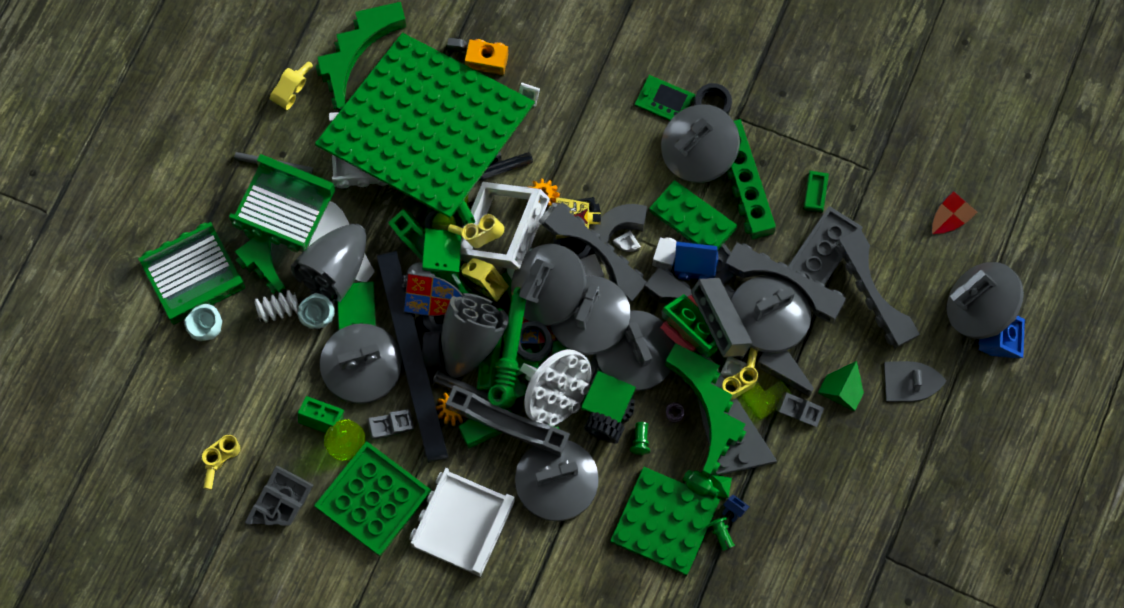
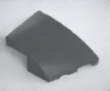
M276 466L245 523L291 525L314 485Z

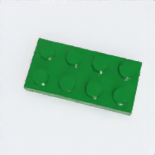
M675 180L649 208V212L692 243L717 246V250L737 229V224Z

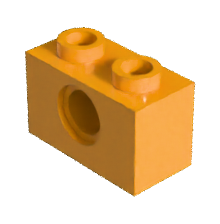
M481 39L469 40L465 65L476 71L504 75L508 59V46L498 42L494 44L487 43ZM484 54H491V55H492V56L489 57V58L483 57Z

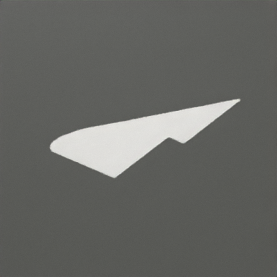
M329 202L309 246L330 231L349 225L345 214L334 202ZM365 253L355 279L361 282H367L374 274V270Z

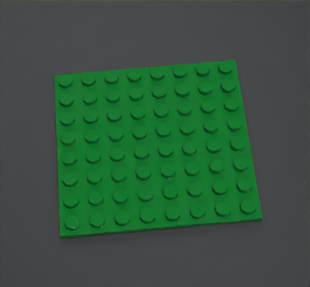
M402 32L315 142V146L451 218L534 106L535 101Z

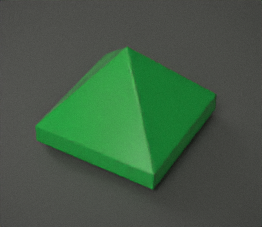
M711 474L713 487L720 490L717 497L729 498L732 478Z

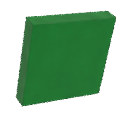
M598 371L581 409L589 413L598 412L605 414V416H610L611 419L621 423L636 387Z

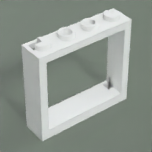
M482 182L473 207L470 210L475 219V225H478L480 219L487 215L494 195L528 199L529 201L507 255L472 250L473 246L461 237L460 259L464 262H469L472 258H477L496 267L520 269L524 256L529 252L540 225L538 221L543 216L550 198L541 189Z

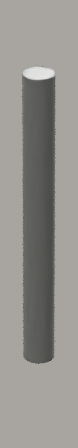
M236 152L234 159L258 164L257 159L259 156ZM279 161L294 168H297L299 170H302L304 172H307L309 174H313V167Z

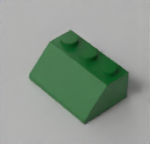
M685 294L663 308L662 317L686 341L690 342L700 354L708 358L719 349L698 306Z

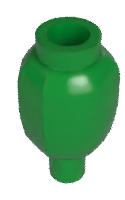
M688 470L683 477L686 486L698 494H711L717 497L720 490L713 487L711 479L702 475L699 471Z

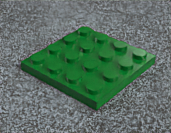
M366 441L314 506L381 557L432 490Z
M643 467L610 543L687 576L707 532V525L710 524L720 499L709 494H698L689 489L686 484Z

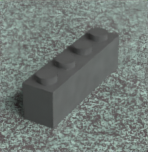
M720 278L699 279L691 290V294L722 356H743L751 346L752 341Z

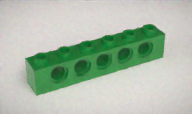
M741 119L734 121L740 137L739 151L736 159L741 160L743 163H733L726 173L728 179H732L734 185L732 186L733 195L735 198L738 197L740 203L738 204L740 216H744L745 232L750 234L751 240L774 234L776 225ZM746 177L749 181L742 182L739 178ZM752 195L755 199L747 200L745 196ZM758 213L761 217L755 219L751 214Z

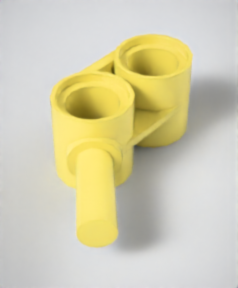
M306 62L298 71L287 68L272 91L270 100L285 110L290 109L296 99V95L293 92L298 93L304 87L306 78L303 76L313 68L312 63Z
M487 214L480 219L478 225L470 223L462 228L450 224L448 231L462 236L474 248H480L500 238L504 233V226L492 214Z
M750 348L747 365L739 373L723 381L721 389L729 392L725 387L727 385H733L736 388V391L729 392L733 394L731 400L755 386L758 372L754 367L758 350ZM743 375H751L753 380L750 382L745 381Z
M223 436L203 452L202 460L205 463V469H207L204 489L212 490L215 470L220 469L227 459L239 454L240 445L234 436ZM227 443H235L233 449L225 450ZM212 455H217V456H218V458H217V460H216L215 462H213V463H209V462H208V459H209L210 456H212Z

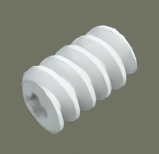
M289 290L286 297L281 292L278 299L271 295V301H268L266 297H263V303L255 299L260 322L261 318L267 323L269 316L275 321L277 314L283 319L285 312L289 317L292 316V310L296 314L298 312L299 305L296 294L294 292V295H292Z

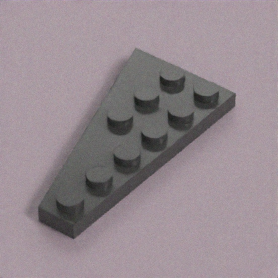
M721 374L716 384H713L719 388L722 387L724 381ZM728 385L725 386L729 392H732ZM696 395L708 445H710L706 413ZM737 398L730 400L734 403L729 413L726 414L745 423L746 425L743 430L746 431L742 442L737 441L735 446L730 445L725 456L720 455L717 461L720 463L716 475L777 463L776 458Z

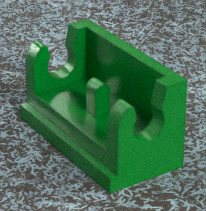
M306 396L298 411V423L337 437L339 425L343 423L344 410Z

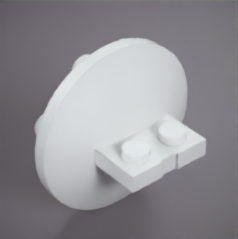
M563 350L552 355L538 369L525 363L520 371L526 374L525 378L530 381L524 400L526 414L532 421L555 426L568 418L572 413H576L591 387L590 363L583 354L575 350Z

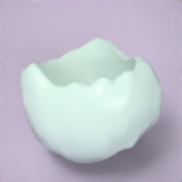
M314 293L301 302L297 314L302 325L309 329H320L332 322L335 308L330 299L325 295Z
M202 304L192 310L186 317L184 325L186 331L193 339L206 341L214 339L221 332L222 319L213 305Z

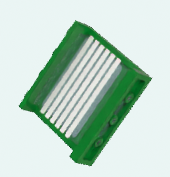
M260 154L257 159L259 167L235 215L232 213L229 215L232 226L239 230L247 229L251 231V234L259 238L262 236L269 238V241L276 245H280V243L286 245L293 252H303L307 249L335 192L334 184Z
M211 222L200 224L195 230L182 233L177 239L164 242L159 248L154 251H146L142 254V257L138 258L173 325L185 320L192 310L199 305H214L246 289Z

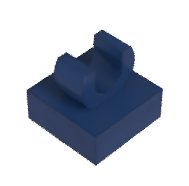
M732 494L725 502L724 506L726 508L722 514L725 516L728 511H732L734 517L731 521L735 522L746 513L750 506Z

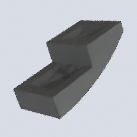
M787 392L782 393L776 411L815 427H817L824 410L819 405Z
M410 409L390 412L388 415L367 419L371 440L414 430Z

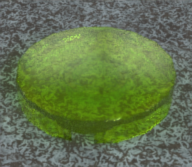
M348 419L337 421L333 427L331 426L327 430L324 437V446L333 458L341 461L352 459L365 443L363 429L355 421Z

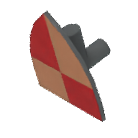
M952 191L944 197L938 206L932 220L931 233L940 234L955 230L968 222L978 212L955 191Z

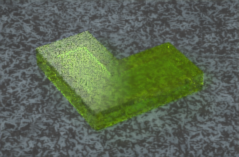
M752 376L749 377V378H748L747 380H745V381H749V382L752 381V380H753ZM782 380L766 391L756 381L755 386L741 394V397L761 421L776 410L783 392L791 395L792 393Z

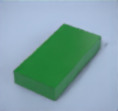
M809 170L803 210L823 213L828 173Z

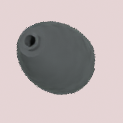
M349 224L320 237L305 249L291 265V272L298 282L303 281L311 289V294L319 293L325 295L333 304L336 301L341 302L355 281L364 258L366 248L365 229L359 224Z
M463 293L462 297L452 296L442 326L441 353L445 371L452 378L463 377L477 368L494 350L508 325L506 312L504 310L499 311L491 305L492 301L484 297Z

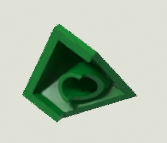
M857 361L827 374L818 394L855 411L864 394Z

